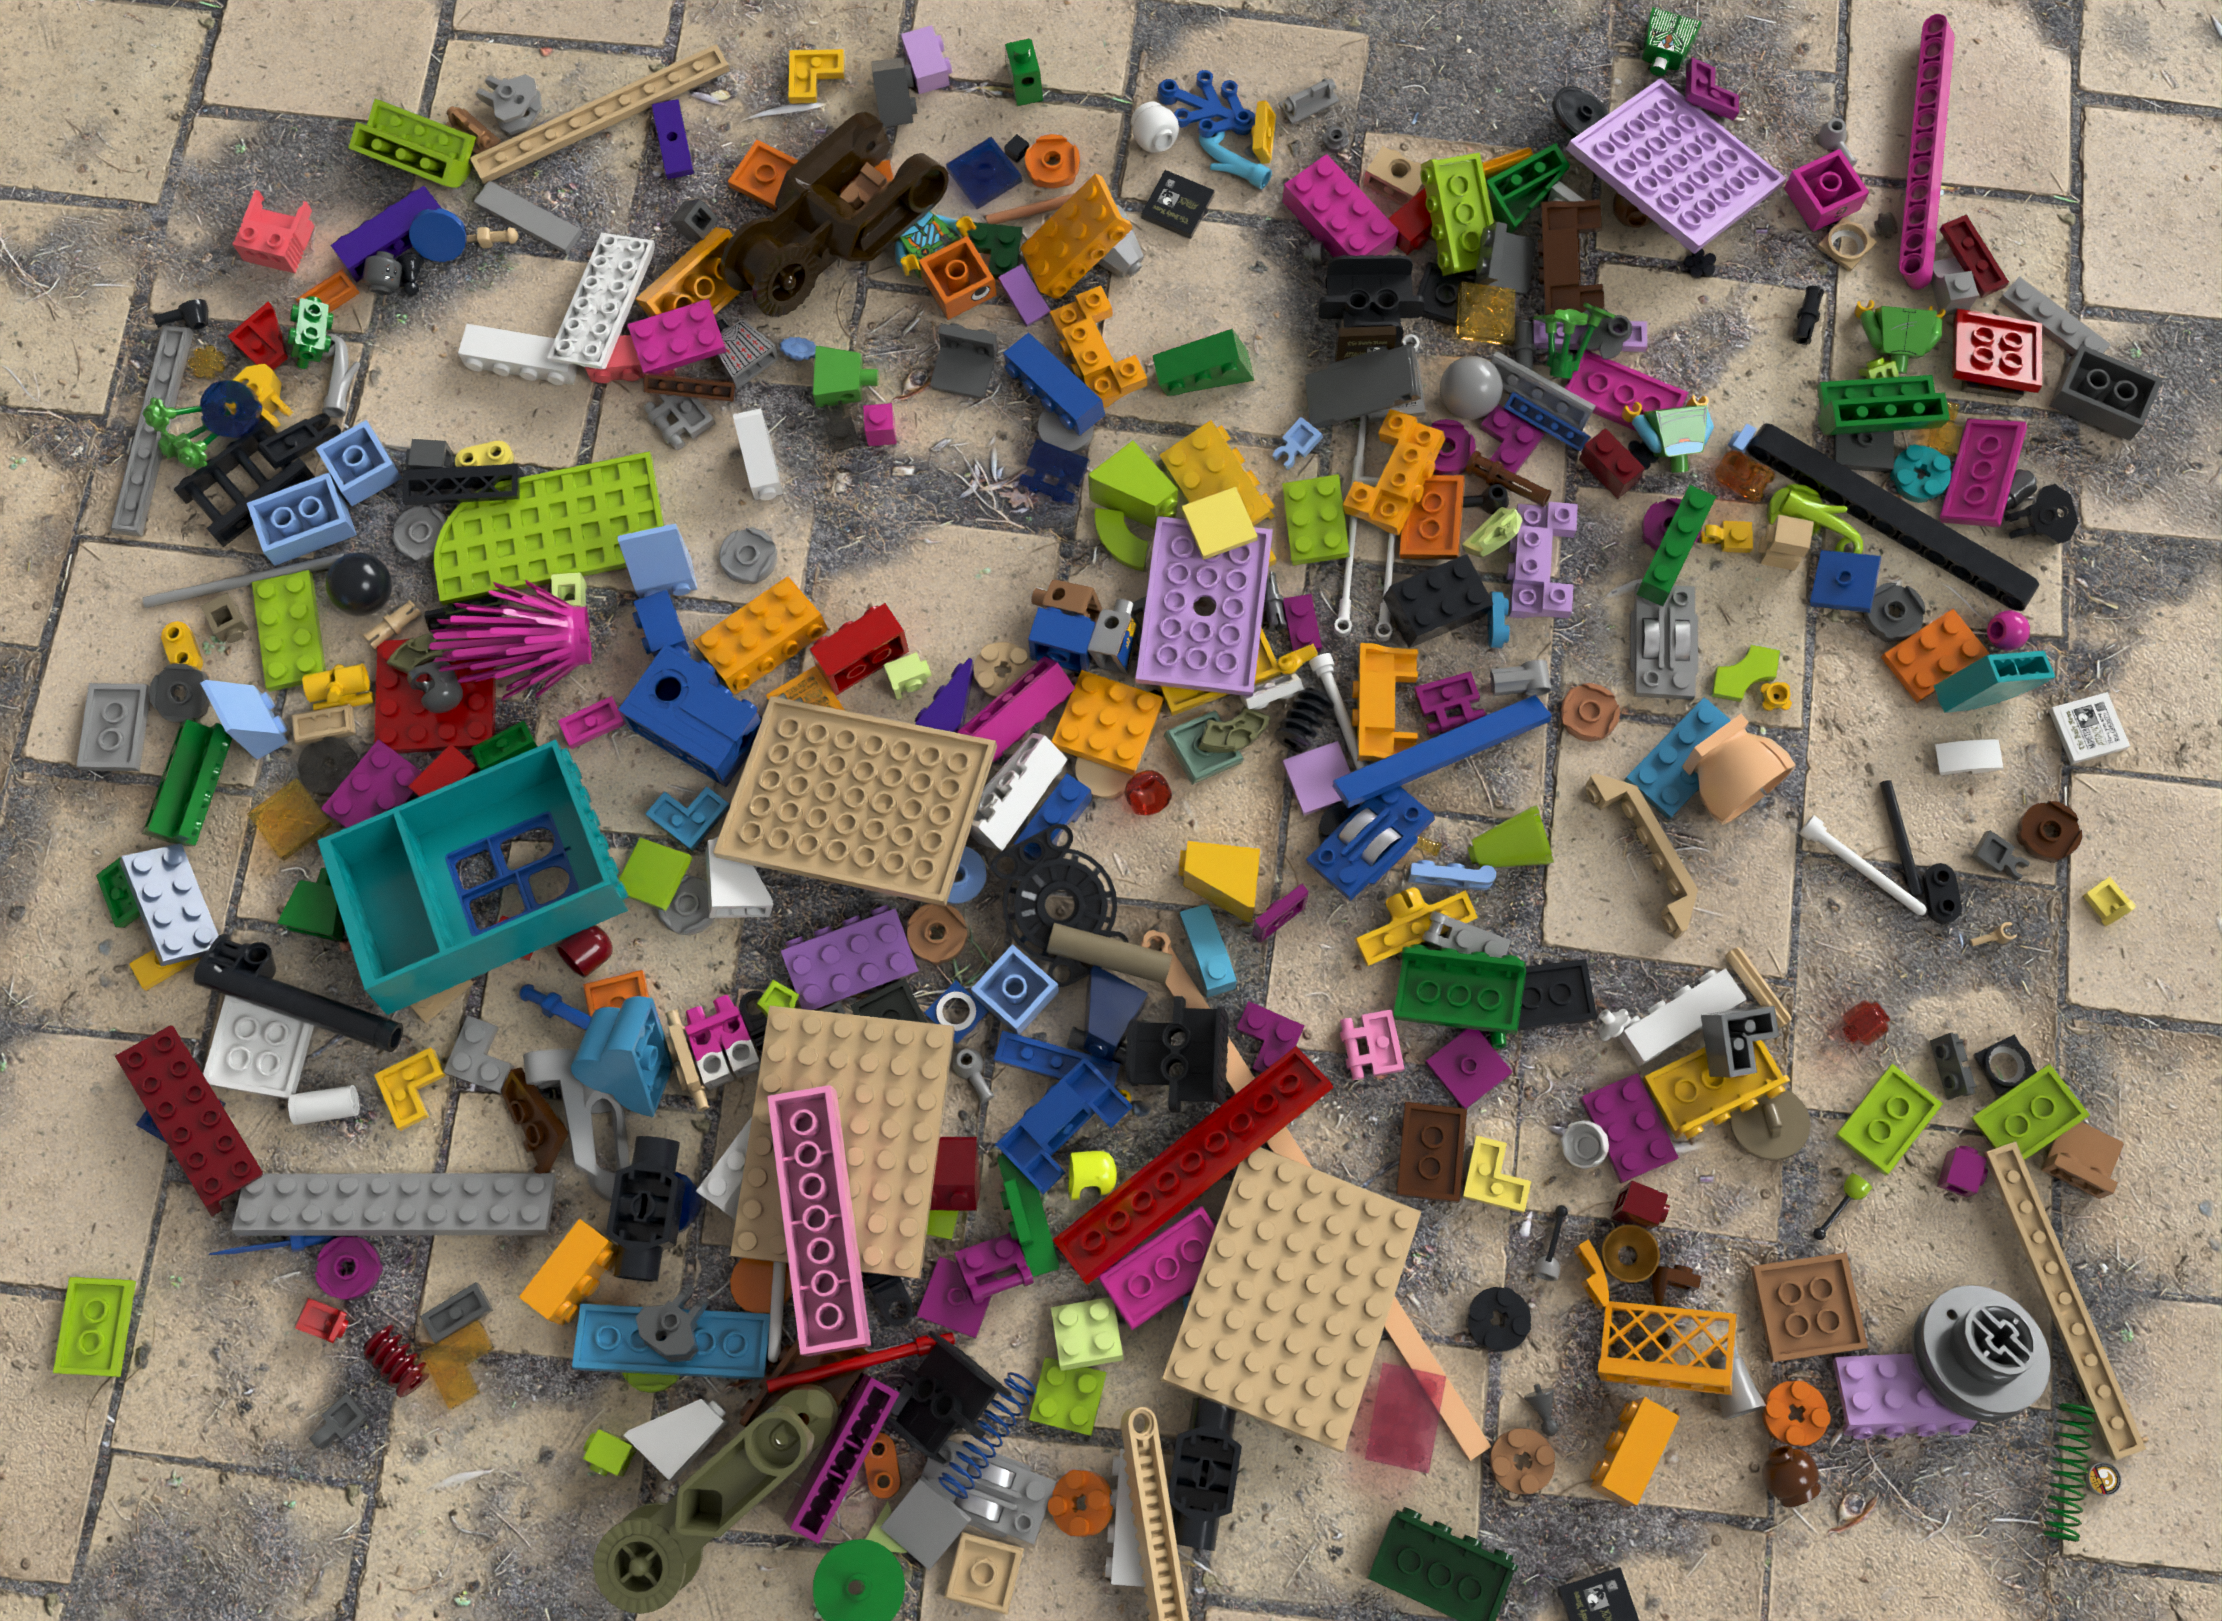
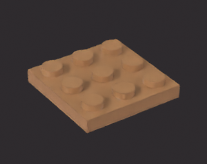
M1847 1252L1750 1267L1771 1363L1868 1348Z

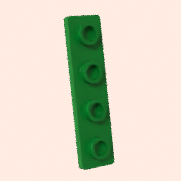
M1005 1154L998 1156L997 1160L1005 1191L1000 1192L1004 1210L1011 1209L1014 1221L1008 1222L1013 1241L1019 1239L1026 1264L1030 1268L1033 1277L1059 1270L1058 1258L1038 1189Z

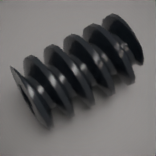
M1308 687L1299 692V699L1294 700L1292 704L1293 709L1287 711V718L1281 721V728L1276 729L1274 733L1277 741L1296 753H1302L1300 746H1311L1306 736L1316 738L1317 733L1312 729V726L1322 728L1323 723L1318 717L1327 719L1329 716L1323 708L1333 709L1335 706L1323 693Z

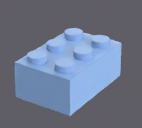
M330 472L247 503L262 551L274 566L357 535L344 496Z

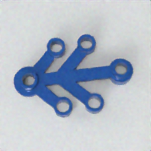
M1208 70L1199 71L1196 79V85L1202 89L1206 99L1179 89L1177 83L1172 79H1165L1159 84L1157 98L1162 104L1172 105L1180 101L1199 109L1189 112L1185 108H1179L1174 112V115L1181 128L1188 126L1190 123L1200 121L1198 132L1202 137L1209 138L1215 133L1231 129L1238 135H1247L1251 132L1252 126L1255 125V114L1250 110L1243 109L1237 96L1238 85L1232 80L1224 81L1221 86V95L1228 100L1231 110L1221 105L1212 85L1213 74ZM1220 117L1225 120L1214 122L1210 118Z

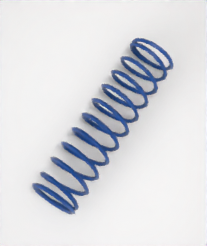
M1008 1373V1378H1005L1004 1382L1013 1390L1024 1394L1027 1403L1018 1402L1012 1395L1007 1397L999 1391L998 1393L1006 1400L1017 1404L1020 1413L1011 1412L1006 1406L995 1399L991 1401L992 1405L997 1409L1009 1414L1014 1422L1012 1424L1005 1423L990 1410H984V1414L993 1421L1003 1425L1007 1433H997L984 1421L977 1420V1424L980 1427L996 1435L1000 1441V1444L996 1445L990 1443L984 1437L980 1440L973 1436L975 1439L988 1445L993 1451V1455L984 1454L970 1442L963 1441L965 1447L982 1456L986 1465H978L964 1453L956 1451V1455L960 1459L976 1468L979 1476L970 1475L954 1462H949L951 1468L970 1480L972 1487L961 1485L956 1479L945 1472L942 1473L943 1477H938L939 1483L947 1491L961 1499H968L965 1489L971 1490L975 1488L973 1479L982 1477L980 1468L984 1469L989 1466L987 1458L995 1457L994 1447H1001L1003 1444L1001 1437L1009 1436L1010 1432L1007 1426H1015V1416L1023 1415L1022 1406H1027L1030 1403L1028 1395L1032 1396L1037 1393L1035 1386L1017 1373ZM1010 1375H1014L1025 1381L1028 1385L1031 1386L1034 1392L1029 1391L1020 1386L1011 1378ZM942 1480H945L950 1484L954 1485L965 1496H962L956 1493L955 1491L951 1490L942 1482Z

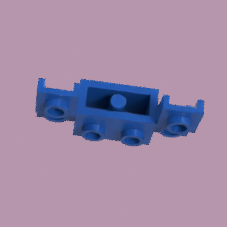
M1084 1057L1057 1084L1052 1085L1035 1106L1028 1108L1023 1117L995 1145L1044 1195L1066 1173L1051 1156L1095 1113L1112 1128L1133 1106Z

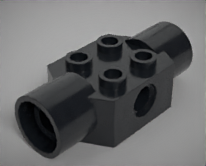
M637 1136L632 1165L616 1171L606 1235L618 1243L614 1277L658 1282L662 1253L664 1250L676 1246L686 1186L683 1180L675 1176L680 1142L652 1136Z
M1193 1398L1188 1431L1177 1435L1168 1493L1170 1505L1175 1508L1173 1524L1177 1545L1215 1551L1220 1517L1232 1513L1242 1446L1233 1439L1237 1411L1208 1399Z

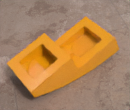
M1587 1239L1575 1247L1573 1251L1591 1276L1581 1282V1285L1597 1309L1600 1310L1609 1304L1608 1284L1601 1261L1593 1245Z

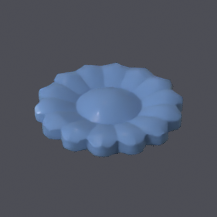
M789 337L788 339H783L780 343V351L795 361L815 358L816 345L806 338Z

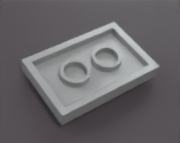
M89 683L77 768L91 771H140L150 702L149 685Z

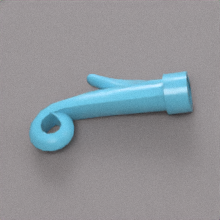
M1225 131L1215 133V137L1209 138L1202 137L1199 134V142L1203 149L1220 162L1212 163L1210 165L1211 170L1228 172L1249 180L1250 184L1261 190L1268 184L1272 175L1270 168L1261 163H1253L1218 145L1225 137Z

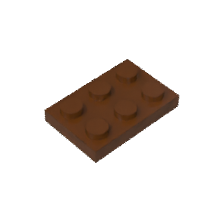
M1414 1102L1404 1103L1396 1196L1451 1203L1460 1202L1467 1109Z

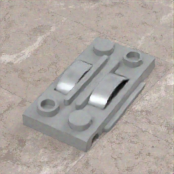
M1637 583L1635 586L1634 610L1630 613V670L1634 672V697L1693 700L1696 696V674L1698 673V616L1695 614V587L1673 585L1662 607L1636 595L1641 585Z
M947 1440L938 1452L946 1460L944 1465L928 1457L921 1477L923 1476L971 1518L968 1525L1003 1538L1011 1535L1035 1544L1048 1508V1501L1052 1497L1057 1481L1031 1472L1029 1465L996 1453L995 1457L987 1458L989 1462L987 1468H980L982 1477L973 1479L975 1488L971 1490L965 1489L968 1499H961L947 1491L939 1483L938 1477H943L942 1473L945 1472L956 1479L961 1485L972 1487L970 1480L951 1468L949 1462H954L970 1475L979 1476L976 1468L960 1459L956 1455V1451L964 1453L976 1464L985 1466L986 1462L982 1456L972 1452L964 1445ZM974 1445L982 1453L987 1455H993L992 1451ZM942 1480V1482L951 1490L955 1491L956 1493L962 1496H965L954 1485L950 1484L945 1480Z

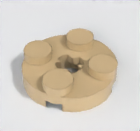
M998 642L987 644L982 648L974 663L975 682L986 696L995 699L1027 672L1032 665L1026 650L1013 643ZM1006 665L1007 669H1011V673H1006L1005 677L1002 678L998 677L999 672L995 673L996 668Z

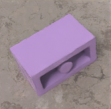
M932 25L901 34L903 50L907 62L910 64L918 94L950 86L948 74L952 73L951 64L948 57L943 58L942 51H945L941 35H935Z

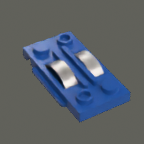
M1401 786L1364 801L1306 859L1307 864L1351 901L1368 884H1375L1418 842L1417 836L1435 820L1434 814Z

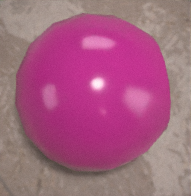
M2007 610L1994 615L1988 623L1987 635L1990 642L1996 648L2012 651L2022 647L2029 639L2030 625L2022 613Z

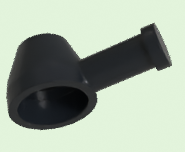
M194 299L182 303L178 309L161 314L155 313L153 317L158 328L168 323L184 320L191 329L197 330L208 325L209 309L205 300Z
M1500 484L1487 487L1482 495L1463 497V508L1482 507L1485 512L1492 515L1499 508H1507L1509 505V494L1506 488ZM1492 493H1499L1501 497L1496 498Z

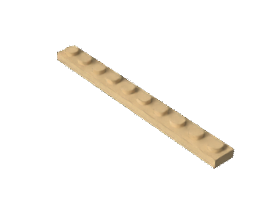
M715 44L470 157L484 185L488 181H493L652 107V104L666 101L730 71L729 65L718 45Z
M2015 1141L1983 1152L2088 1405L2096 1412L2093 1414V1417L2111 1460H2118L2146 1450L2017 1142Z

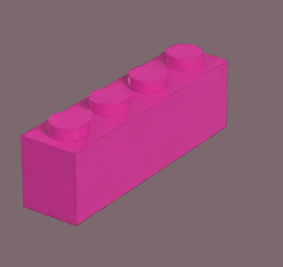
M1044 656L958 730L957 733L995 740L997 749L992 761L994 762L1003 755V751L1011 744L1021 740L1025 732L1034 724L1043 721L1050 710L1066 701L1069 694L1076 688L1058 662Z

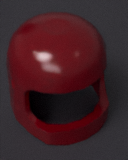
M597 925L566 937L555 945L557 953L567 966L583 978H586L605 963L613 952L609 936Z

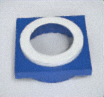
M957 980L924 1012L935 1024L954 1026L953 1041L956 1044L973 1031L977 1024L989 1013ZM951 998H961L969 1005V1017L961 1024H951L943 1017V1006Z

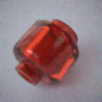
M1862 1000L1843 1014V1021L1846 1026L1842 1028V1031L1853 1044L1859 1041L1862 1045L1870 1046L1888 1033L1889 1026L1887 1023L1891 1019L1876 1001L1871 1003L1867 1000Z

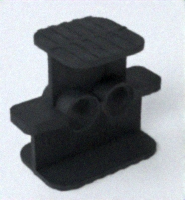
M1342 255L1332 258L1328 263L1325 282L1328 296L1320 298L1318 316L1321 319H1343L1344 328L1396 326L1395 348L1401 347L1404 333L1401 318H1419L1423 315L1424 298L1419 295H1413L1412 260L1407 256Z
M1174 996L1172 1023L1137 1022L1131 1019L1127 1027V1054L1125 1058L1126 1078L1129 1084L1132 1086H1138L1139 1084L1169 1085L1168 1108L1172 1113H1180L1181 1101L1217 1102L1223 1105L1226 1093L1227 1043L1229 1034V1018L1226 1010L1222 1006H1218L1217 1009L1186 1008L1184 997ZM1175 1033H1185V1040L1181 1045H1171V1038ZM1174 1063H1183L1184 1070L1182 1074L1177 1077H1171L1169 1075L1170 1067Z
M930 1331L928 1335L937 1344L917 1371L912 1370L906 1365H903L899 1370L902 1375L913 1383L911 1390L912 1398L896 1420L887 1416L885 1422L901 1438L906 1440L909 1445L924 1453L930 1459H934L944 1465L946 1460L938 1452L955 1429L963 1428L981 1440L986 1432L976 1424V1421L998 1391L1007 1397H1010L1012 1393L962 1350L933 1331Z

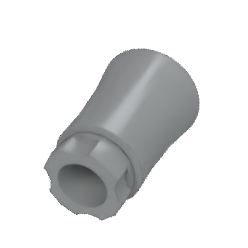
M1734 1346L1732 1395L1717 1394L1723 1420L1739 1417L1766 1406L1748 1373L1743 1357L1739 1356L1737 1347ZM1719 1350L1706 1357L1711 1368L1725 1370L1726 1357Z

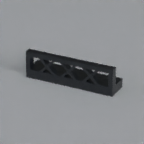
M518 464L403 470L402 502L404 505L520 499V478L525 477ZM512 479V491L499 492L494 487L498 482ZM466 488L482 489L478 493H470ZM454 489L450 494L442 495L439 491H437ZM411 491H425L421 496H411Z

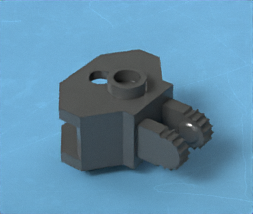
M686 1285L673 1302L668 1300L665 1305L645 1306L636 1316L639 1334L644 1344L669 1362L691 1361L699 1351L694 1330L698 1326L696 1321L708 1307L710 1299L705 1296L701 1297L687 1314L682 1308L694 1293V1288L690 1285Z

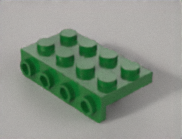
M1418 944L1402 948L1403 960L1393 1014L1394 1020L1517 1035L1526 977L1524 961L1513 955H1503L1502 958L1490 957L1487 953L1478 951L1464 954L1451 948H1442L1440 951L1429 950L1426 946Z

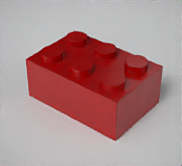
M884 603L881 606L869 608L864 613V616L858 620L844 623L838 632L833 635L821 637L810 648V652L816 667L835 696L883 668L884 664L909 652L903 628L887 604Z

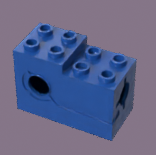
M665 643L618 711L630 730L722 786L727 787L749 756L762 717L758 714V708L746 699L742 701L732 697L733 693L729 689L720 685V679L716 676L713 666L703 660H700L699 663L690 658L691 654L678 645L673 648Z

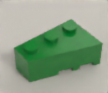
M1556 143L1486 181L1493 218L1496 222L1507 224V233L1513 234L1548 196L1552 187L1558 181H1561L1568 171L1570 164Z
M1233 328L1152 355L1158 384L1167 396H1176L1193 391L1255 381L1248 350Z

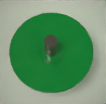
M866 1539L849 1540L831 1549L819 1563L813 1580L814 1602L824 1621H892L902 1605L905 1594L904 1573L897 1558L885 1546Z

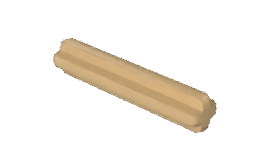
M1736 947L1729 951L1725 956L1727 961L1760 1006H1775L1778 1028L1788 1024L1792 1020L1790 1014L1740 947Z

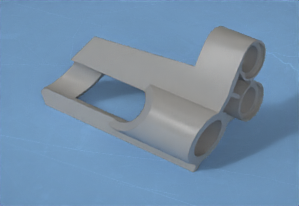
M554 1049L525 1053L523 1059L526 1084L538 1085L539 1089L548 1087L561 1088L574 1166L587 1173L589 1185L597 1195L611 1202L616 1173L607 1172L596 1165L591 1114L612 1112L618 1171L630 1166L624 1106L614 1098L613 1094L594 1090L575 1078L571 1072V1065L577 1053L576 1050Z

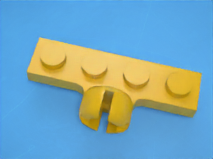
M1413 887L1390 896L1386 900L1385 904L1391 915V921L1387 925L1355 938V942L1366 966H1370L1402 952L1403 947H1410L1411 945L1424 942L1422 937L1424 932L1429 930L1432 922L1429 918L1432 911L1442 913L1464 923L1477 919L1478 916L1466 890L1435 904L1428 905L1424 902L1419 889ZM1443 925L1440 934L1447 932L1449 927Z

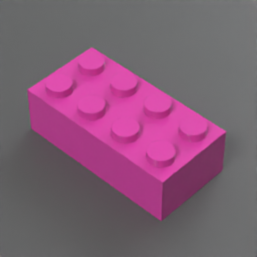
M1328 154L1284 184L1282 202L1319 242H1323L1324 248L1333 257L1342 255L1384 256L1396 247L1399 230Z

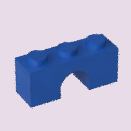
M1067 773L1014 842V845L1051 825L1064 824L1067 826L1071 821L1075 823L1092 801L1091 789ZM1058 828L1051 833V842L1056 846L1063 829ZM1031 842L1025 846L1024 855L1027 859L1036 860L1040 856L1041 850L1038 844Z

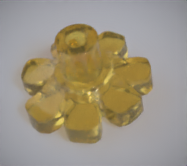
M207 345L205 350L197 348L194 351L196 358H189L188 365L194 368L192 373L195 377L200 379L205 376L207 379L215 377L214 370L218 373H222L225 370L224 364L221 363L225 360V355L221 351L216 352L217 350L213 345Z

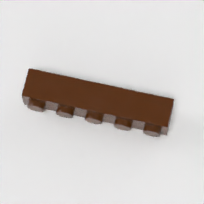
M644 372L643 392L734 401V382Z

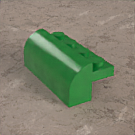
M1933 375L1820 382L1817 385L1821 411L1817 419L1822 433L1826 436L1942 428L1950 420L1945 392L1935 393Z
M188 719L180 724L142 834L169 843L196 846L232 741V737L225 731L222 724L216 723L208 727Z

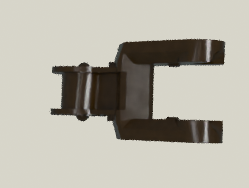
M866 111L856 113L786 172L775 201L779 209L770 218L751 220L737 230L734 236L729 239L721 257V275L724 281L737 291L753 290L754 303L765 315L770 317L788 315L804 303L805 299L810 296L811 290L815 287L818 275L838 258L849 262L873 261L933 209L943 198L947 190L949 176L945 167L924 153L914 154L899 167L894 179L860 209L856 210L835 193L860 173L866 162L873 167L879 165L886 157L891 146L881 120Z

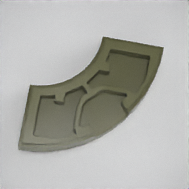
M430 631L428 634L407 640L394 651L386 663L390 667L408 674L415 667L431 663L437 657H443L442 654L445 651L463 649L431 650L429 648L430 643L467 640L468 638L435 639Z
M1244 706L1240 714L1229 721L1216 722L1208 719L1197 749L1213 753H1229L1241 750L1260 737L1271 717L1253 709L1249 710Z

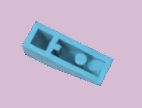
M1209 904L1179 912L1206 998L1236 989L1237 980Z

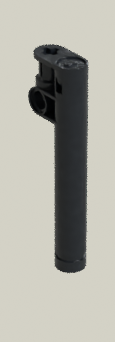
M221 934L213 942L195 969L194 983L196 985L388 1052H393L401 1041L403 1035L402 1023L388 1020L385 1017L273 979L276 973V965L272 950L266 943L255 942L242 945L231 941L230 935Z

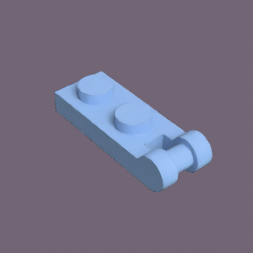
M1419 860L1417 863H1412L1408 874V882L1473 890H1488L1496 878L1495 869L1489 865H1485L1479 870L1465 869L1464 865L1457 863L1447 864V867L1437 866L1433 861Z

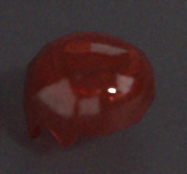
M1153 770L1136 773L1127 781L1124 791L1128 804L1137 815L1149 816L1159 813L1169 805L1172 798V792L1167 780L1158 771L1155 772Z

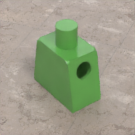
M816 346L813 397L816 407L821 408L860 402L862 400V386L879 385V370L863 369L860 353Z

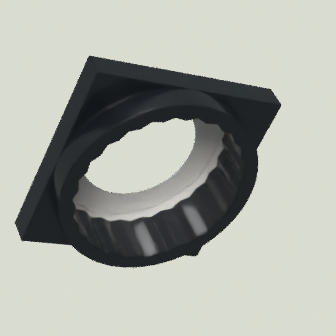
M2015 1034L1973 1055L1997 1096L2016 1087L2037 1072L2032 1064L2030 1054L2020 1044ZM2008 1053L2014 1057L2018 1070L2013 1078L2002 1080L1992 1073L1990 1061L1994 1055Z

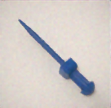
M531 984L522 986L519 991L520 998L524 1002L529 1000L541 1006L542 1013L545 1016L552 1018L554 1015H557L584 1030L587 1029L591 1016L563 1003L561 995L555 992L545 995L535 990Z
M290 1235L289 1240L235 1247L209 1253V1255L237 1254L291 1246L292 1252L304 1250L306 1246L329 1243L336 1236Z

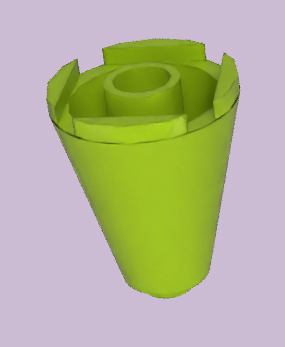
M1538 806L1530 807L1471 840L1473 846L1467 847L1472 864L1478 863L1479 868L1485 865L1497 868L1554 863Z

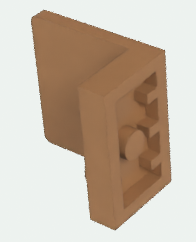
M2080 1122L2053 1140L2041 1170L2101 1199L2115 1192L2118 1182L2110 1179L2124 1143Z

